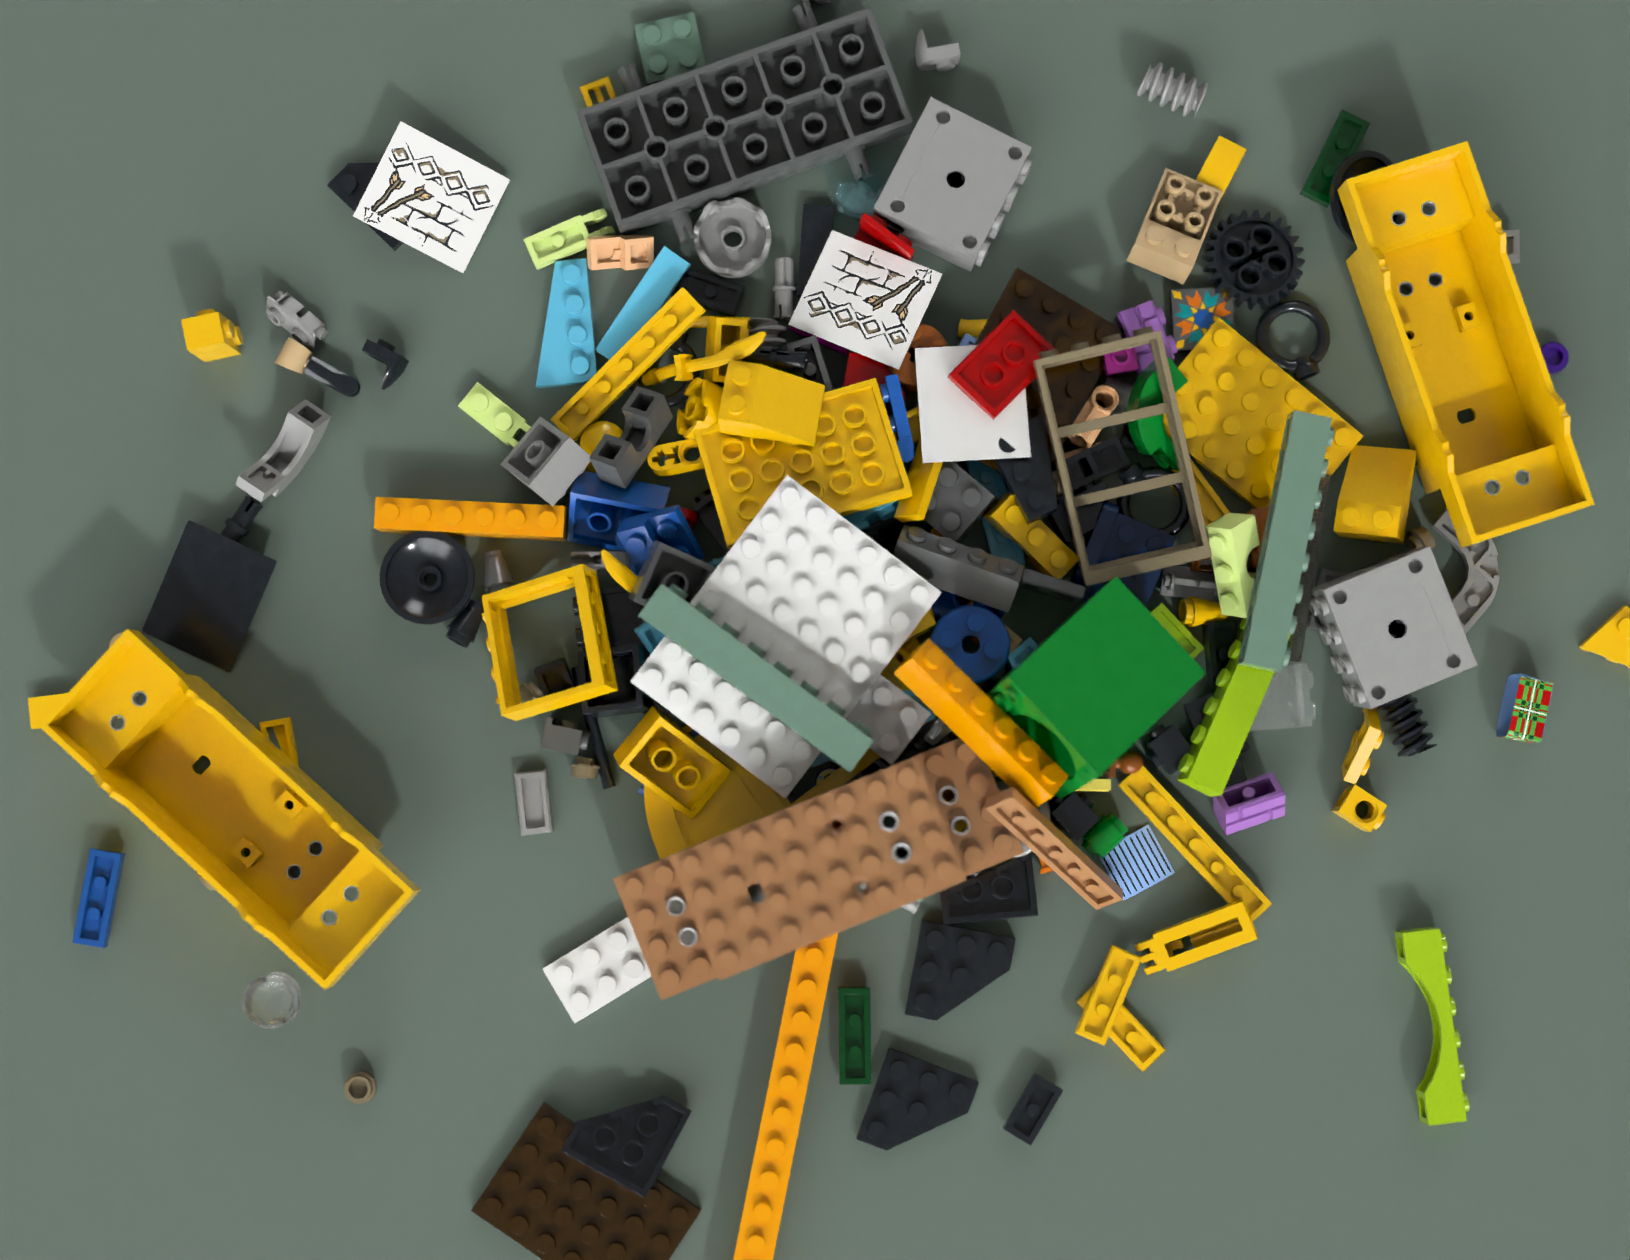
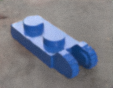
M893 374L883 377L885 383L880 384V391L883 402H889L892 414L888 415L893 433L897 435L896 442L903 463H908V461L914 459V445L899 377Z

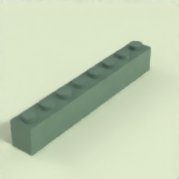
M1297 410L1287 415L1238 665L1279 672L1282 671L1283 666H1287L1289 663L1291 648L1287 647L1289 634H1294L1297 625V616L1293 615L1295 603L1299 604L1303 595V585L1299 584L1301 573L1306 572L1310 559V554L1306 553L1308 540L1311 541L1313 539L1316 529V522L1312 521L1314 509L1319 508L1322 499V490H1318L1320 478L1325 477L1328 469V459H1324L1326 447L1331 446L1335 429L1331 428L1332 418Z
M672 583L669 588L663 584L659 586L639 613V617L851 773L874 741L870 737V734L873 732L859 720H856L854 724L843 717L846 713L844 709L831 700L826 705L817 698L819 694L817 689L806 681L799 685L790 678L793 672L779 661L772 665L765 660L764 656L767 652L752 641L748 646L737 639L741 633L726 622L719 626L711 620L714 615L713 612L700 603L696 607L692 606L685 600L688 594Z

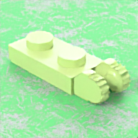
M598 209L584 216L578 215L525 238L524 242L536 269H541L555 263V261L587 249V237L614 235L613 226L603 227L590 234L586 229V226L593 225L607 217L605 209Z
M478 382L458 405L459 408L507 446L511 445L513 448L518 444V441L514 438L521 429L527 433L531 428L526 424L527 421Z

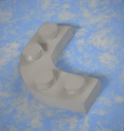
M1446 508L1431 525V528L1455 547L1464 562V581L1451 600L1466 634L1487 610L1496 595L1500 581L1497 561L1498 552L1492 539L1461 548L1448 509Z

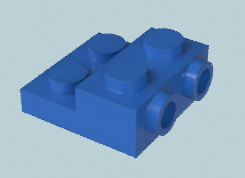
M679 505L624 518L616 532V545L620 551L626 550L630 558L629 568L636 576L639 575L654 540L701 561L704 558V553Z

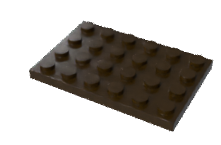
M1017 267L973 345H979L1013 309L1057 349L1059 354L1071 352L1070 345L1089 341L1090 347L1102 344L1101 338L1115 334L1122 336L1124 330ZM1103 355L1045 369L1058 428L1072 425L1104 369ZM1035 378L1025 388L1028 420L1043 414L1050 463L1052 464L1055 458L1037 379ZM1066 437L1061 438L1062 444ZM993 459L977 460L1001 474Z
M545 1102L541 1105L471 1210L542 1260H669L701 1212L700 1207L657 1178L646 1198H643L560 1152L576 1123Z

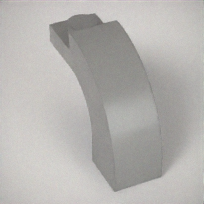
M306 399L287 413L283 427L270 449L261 459L238 476L235 485L260 502L264 501L271 494L275 497L278 496L298 475L315 451L331 416Z

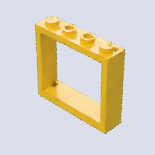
M580 564L482 596L484 608L482 618L486 623L488 632L486 645L492 656L493 666L491 667V675L497 686L498 696L496 697V703L500 705L501 716L518 721L618 691L596 570ZM575 587L592 682L522 703L506 609Z

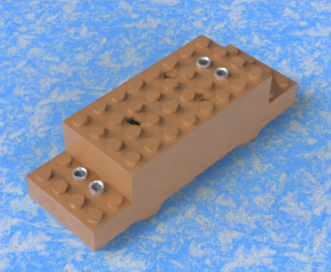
M957 738L613 878L660 999L664 1000L715 978H718L719 981L964 882L967 880L966 876L1023 854L1024 851L1019 839L986 809V798L999 793L989 766L960 738ZM946 789H951L954 792V798L950 802H946L942 798V793ZM886 815H892L896 820L895 825L891 828L883 825L882 821ZM837 819L841 822L839 829L832 827L833 820ZM959 819L964 820L967 824L963 832H958L954 828L955 822ZM899 846H905L908 849V855L903 859L895 855V850ZM858 882L866 883V888L863 891L857 889ZM758 883L761 885L765 899L760 903H753L747 889L752 884ZM673 900L681 901L683 906L681 911L674 912L671 909L670 904ZM690 930L694 933L695 938L692 942L684 941L682 937L684 931Z

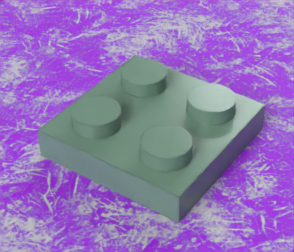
M694 12L634 25L647 86L706 66Z

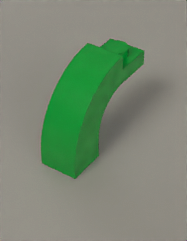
M1167 357L1176 393L1188 380L1170 357ZM1154 361L1137 378L1130 393L1127 411L1163 403ZM1163 414L1128 422L1131 438L1141 454L1152 455L1155 452L1153 455L1154 459L1161 467L1179 471L1173 443L1164 428Z

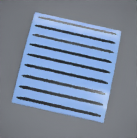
M1149 824L1126 836L1103 859L1100 857L1111 879L1123 889V901L1175 873Z

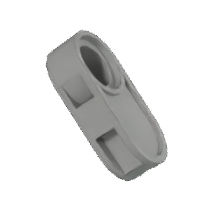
M607 551L629 568L630 558L627 552ZM600 552L570 553V567L584 564L594 570H606Z

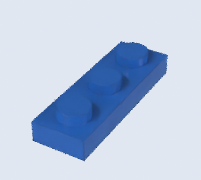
M96 848L90 849L72 943L100 948L108 946L125 853Z

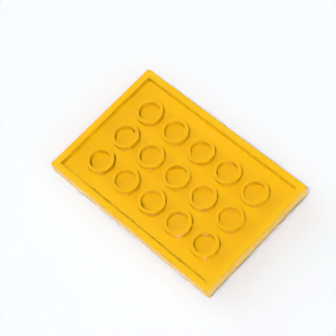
M1218 318L1177 367L1188 380L1175 395L1189 454L1194 457L1197 463L1254 509L1266 507L1270 504L1287 415L1292 411L1297 410L1332 418L1331 428L1335 429L1331 446L1326 447L1324 459H1328V469L1325 477L1320 478L1318 490L1323 487L1363 437L1359 431L1221 318ZM1164 413V428L1168 437L1172 441L1166 413Z
M876 378L824 392L815 446L724 434L720 431L719 423L712 424L708 428L693 430L728 549L734 546L787 475L841 516L912 497V489Z

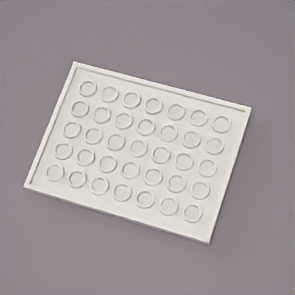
M787 475L690 604L696 607L700 603L714 613L711 620L719 626H722L724 622L741 633L737 638L747 646L751 641L767 652L764 656L765 660L772 665H775L777 661L782 663L793 672L790 676L791 679L799 685L803 681L809 683L819 691L818 699L826 705L830 700L846 711L843 715L846 718L942 592ZM664 636L630 681L785 799L821 752L666 636Z

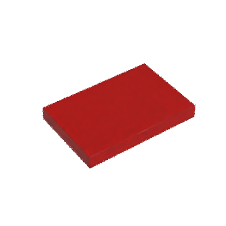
M1013 309L948 375V378L994 420L1036 378L1033 361L1039 359L1038 353L1055 348Z

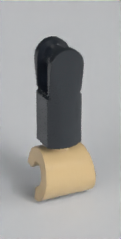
M288 337L274 363L300 374L304 371L307 376L328 387H332L345 396L354 397L358 395L360 384L355 378L312 356L311 351L305 346Z

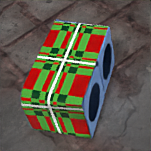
M1522 673L1509 675L1496 727V736L1528 743H1540L1543 738L1554 684Z

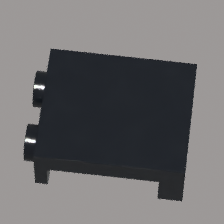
M622 586L600 588L610 649L611 647L632 644L644 646L633 629L645 622L644 619L638 616L645 606L629 599L630 592ZM573 597L575 616L580 615L577 597ZM581 625V628H576V642L578 647L583 646V651H586Z

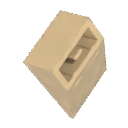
M1165 168L1126 261L1184 284L1193 269L1223 191Z

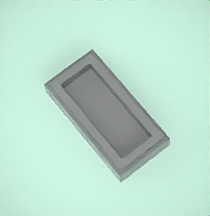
M547 770L514 773L521 836L554 832Z

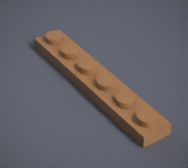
M1014 787L986 798V809L1096 910L1123 900V889Z

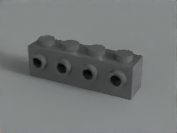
M904 525L893 556L935 588L1008 613L1025 567L1017 564L1012 559L1000 558L988 554L983 549L971 548L959 544L951 538L939 537L926 532L922 528Z

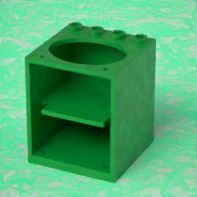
M1116 576L1073 611L998 681L986 695L1069 775L1055 793L1061 799L1100 777L1206 672Z

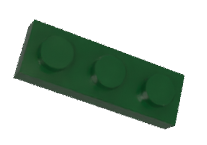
M1342 109L1311 169L1300 195L1326 208L1330 205V187L1335 171L1345 158L1356 153L1370 125L1369 122Z
M838 987L839 1085L871 1084L870 987Z

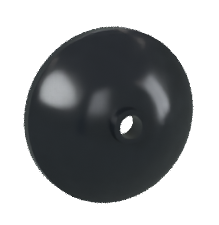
M1360 151L1349 155L1338 166L1331 182L1330 207L1334 221L1341 233L1353 243H1355L1337 189L1346 179L1393 165L1386 156L1376 151ZM1393 215L1394 223L1400 224L1402 218L1399 215Z
M416 531L405 535L391 546L380 568V587L387 604L400 617L417 624H438L456 616L471 598L475 584V570L469 553L456 539L442 532ZM430 574H435L436 582L433 585H428L426 582V578Z

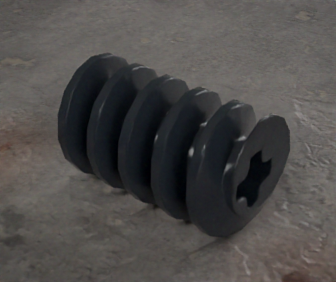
M1407 695L1377 706L1378 710H1388L1382 721L1394 723L1387 730L1388 734L1398 733L1399 735L1392 741V744L1404 746L1397 753L1398 757H1409L1437 746V744H1427L1432 739L1433 734L1432 732L1422 733V730L1428 726V722L1416 720L1423 714L1422 709H1411L1418 700L1416 697L1407 698Z

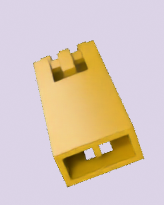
M1241 899L1157 930L1153 933V938L1139 942L1134 947L1136 951L1149 948V953L1140 956L1142 957L1141 963L1154 960L1155 964L1144 968L1145 974L1149 975L1163 969H1167L1169 972L1258 939V934L1245 902ZM1189 935L1194 948L1174 955L1173 950L1184 948L1182 937Z

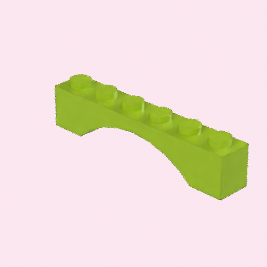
M1436 927L1394 931L1398 963L1410 973L1420 987L1428 1004L1432 1020L1433 1043L1431 1056L1425 1074L1416 1088L1420 1121L1428 1126L1467 1121L1466 1112H1469V1100L1467 1094L1463 1092L1461 1080L1465 1079V1070L1462 1061L1458 1060L1457 1048H1460L1461 1041L1459 1032L1456 1028L1454 1029L1453 1016L1456 1015V1005L1453 997L1449 995L1448 984L1452 982V975L1449 966L1445 965L1444 952H1447L1446 937L1444 933H1441V929Z

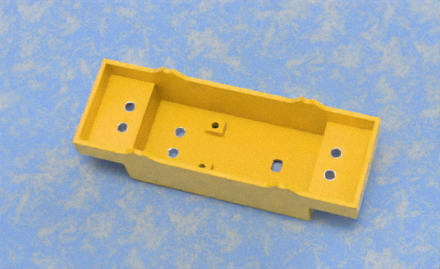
M1468 141L1346 179L1337 191L1357 246V250L1346 260V264L1410 449L1417 451L1416 461L1418 465L1416 467L1425 493L1429 494L1441 490L1460 547L1463 548L1594 505V500L1570 435V416L1565 409L1566 403L1555 392L1506 252V233H1504L1501 227L1502 220L1491 209ZM1424 205L1431 207V215L1423 212ZM1393 215H1399L1402 218V224L1394 223ZM1430 276L1437 277L1439 281L1437 286L1430 283ZM1401 285L1409 288V295H1404L1400 292ZM1464 314H1468L1470 320H1466ZM1406 333L1411 335V340L1408 339ZM1470 409L1474 414V420L1461 424L1457 418V413ZM1518 473H1522L1525 476L1524 484H1520L1517 481L1516 476ZM1487 483H1492L1495 486L1494 494L1486 490Z
M127 629L38 725L94 777L99 787L103 788L110 797L134 813L237 909L243 920L250 923L254 930L276 944L324 990L338 982L421 890L379 852L383 844L205 680L200 676L185 674L140 631ZM140 693H143L146 697V701L142 705H139L136 700ZM118 717H121L124 721L120 729L115 726V720ZM202 756H206L210 760L211 765L202 774H199L195 771L194 765ZM289 801H292L294 804L292 809L287 807ZM315 842L320 843L322 846V851L319 854H315L312 851V845ZM246 848L250 850L248 857L244 854ZM293 866H297L300 869V875L297 878L291 875L290 871ZM350 887L356 888L358 892L355 899H350L347 895ZM328 911L335 914L336 919L334 923L326 921L325 916Z

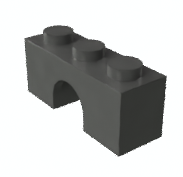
M640 386L636 387L621 409L625 416V427L621 437L617 438L605 434L589 457L600 480L625 489L673 418L663 394Z

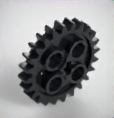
M1257 209L1254 210L1251 217L1248 216L1245 210H1242L1239 218L1232 213L1228 217L1227 222L1223 220L1217 225L1218 230H1212L1209 235L1211 240H1207L1204 248L1208 251L1204 253L1202 260L1210 263L1204 267L1203 272L1213 273L1207 281L1208 284L1217 282L1219 286L1215 293L1218 294L1225 291L1227 293L1225 302H1228L1232 297L1236 298L1237 308L1244 301L1247 302L1249 310L1254 308L1256 302H1258L1262 310L1267 307L1268 301L1275 306L1280 301V297L1286 299L1289 296V290L1296 288L1298 285L1296 280L1303 275V272L1298 268L1302 267L1305 260L1297 256L1304 249L1303 247H1294L1299 236L1289 237L1288 233L1292 228L1291 225L1282 229L1280 227L1282 218L1280 217L1275 222L1270 221V212H1267L1264 218H1260ZM1256 235L1262 237L1265 241V244L1262 245L1257 243L1254 240L1253 236ZM1227 248L1236 250L1239 257L1230 256ZM1271 248L1277 249V251H1273L1263 255L1267 250ZM1263 255L1259 262L1257 260H1254L1259 256ZM1248 257L1252 260L1247 264L1243 265L1248 259ZM1268 262L1277 264L1280 271L1272 270ZM1243 265L1240 269L1234 272H1231L1229 270V268L1231 269ZM1241 275L1249 276L1253 284L1245 283Z

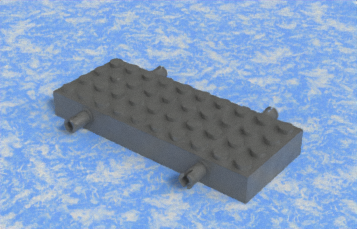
M803 3V12L800 4L792 9V12L799 26V33L644 88L635 64L627 65L631 78L628 77L625 66L621 67L617 73L620 76L626 94L576 111L620 234L627 235L666 220H672L679 244H688L684 231H687L691 242L694 241V238L698 237L694 234L690 212L705 207L711 201H723L843 157L848 159L855 182H862L863 174L865 180L873 177L874 174L871 171L864 151L911 134L913 121L871 8L869 7L818 26L811 3Z

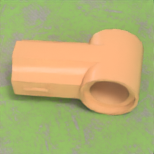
M1108 385L1096 387L1087 398L1073 424L1110 416L1119 402L1116 390ZM1096 400L1102 401L1106 408L1100 407ZM1101 429L1068 437L1070 442L1076 446L1088 449L1094 443Z

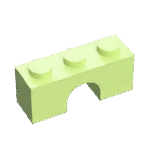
M1229 512L1207 525L1206 532L1212 554L1211 559L1222 615L1247 618L1256 574L1247 572V558L1249 553L1260 545L1255 515Z

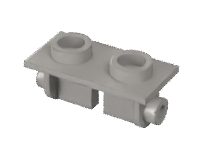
M279 291L273 298L268 296L266 302L268 318L275 325H281L286 329L292 339L313 352L315 339L322 340L328 333V330L325 329V324L310 311L300 318L298 314L304 310V306L288 292L283 293Z
M1177 565L1163 568L1160 595L1181 598L1193 596L1219 602L1214 573L1191 571V567Z

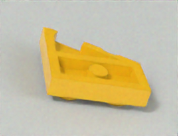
M1627 605L1622 606L1579 645L1580 649L1603 656L1614 663H1621L1630 669V608Z

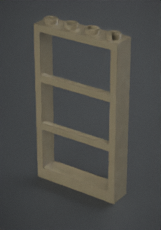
M1151 326L1133 330L1134 337L1121 339L1120 334L1101 338L1102 344L1092 347L1089 346V341L1070 345L1071 352L1058 354L1057 349L1038 353L1039 359L1033 361L1082 580L1085 586L1110 581L1116 576L1119 579L1212 557L1161 330L1153 332ZM1150 344L1163 403L1058 428L1045 373L1046 368ZM1166 413L1179 472L1074 497L1061 438ZM1182 483L1195 541L1089 565L1076 507Z

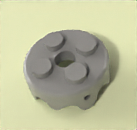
M739 197L726 201H711L705 206L694 227V234L698 236L694 238L698 257L708 270L719 276L739 278L755 272L763 265L771 249L772 235L765 212L760 207ZM730 232H736L742 237L741 243L736 247H729L724 242L725 236Z

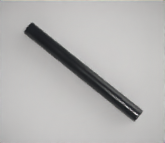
M579 666L573 667L571 671L577 687L580 686ZM584 715L587 730L591 732L590 741L597 765L600 766L598 771L603 789L615 787L598 719Z

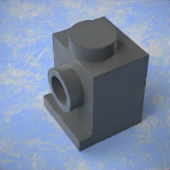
M546 718L540 748L581 756L582 750L587 751L591 732L578 730L579 723L561 720L560 726L555 725L557 719Z

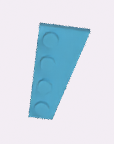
M586 258L555 261L536 381L537 389L586 384L598 372Z

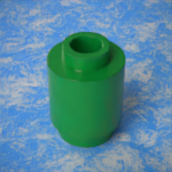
M1111 812L1106 817L1102 815L1099 818L1100 820L1082 836L1084 842L1081 846L1092 858H1095L1097 855L1102 859L1106 857L1125 838L1123 835L1128 831L1126 826Z

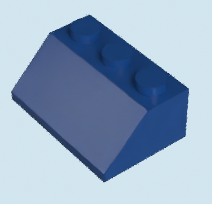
M584 471L575 479L570 492L567 541L620 551L616 545L615 536L622 520L667 508L669 506L671 487L631 480L625 489L600 480L597 473Z

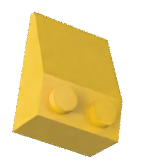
M729 360L717 418L720 431L724 434L815 446L825 385L762 364Z
M1356 445L1353 448L1337 502L1333 531L1339 537L1404 543L1417 451Z
M654 706L650 708L613 754L622 769L691 820L732 772L720 759Z

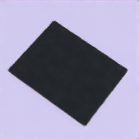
M189 520L142 631L230 672L277 561Z

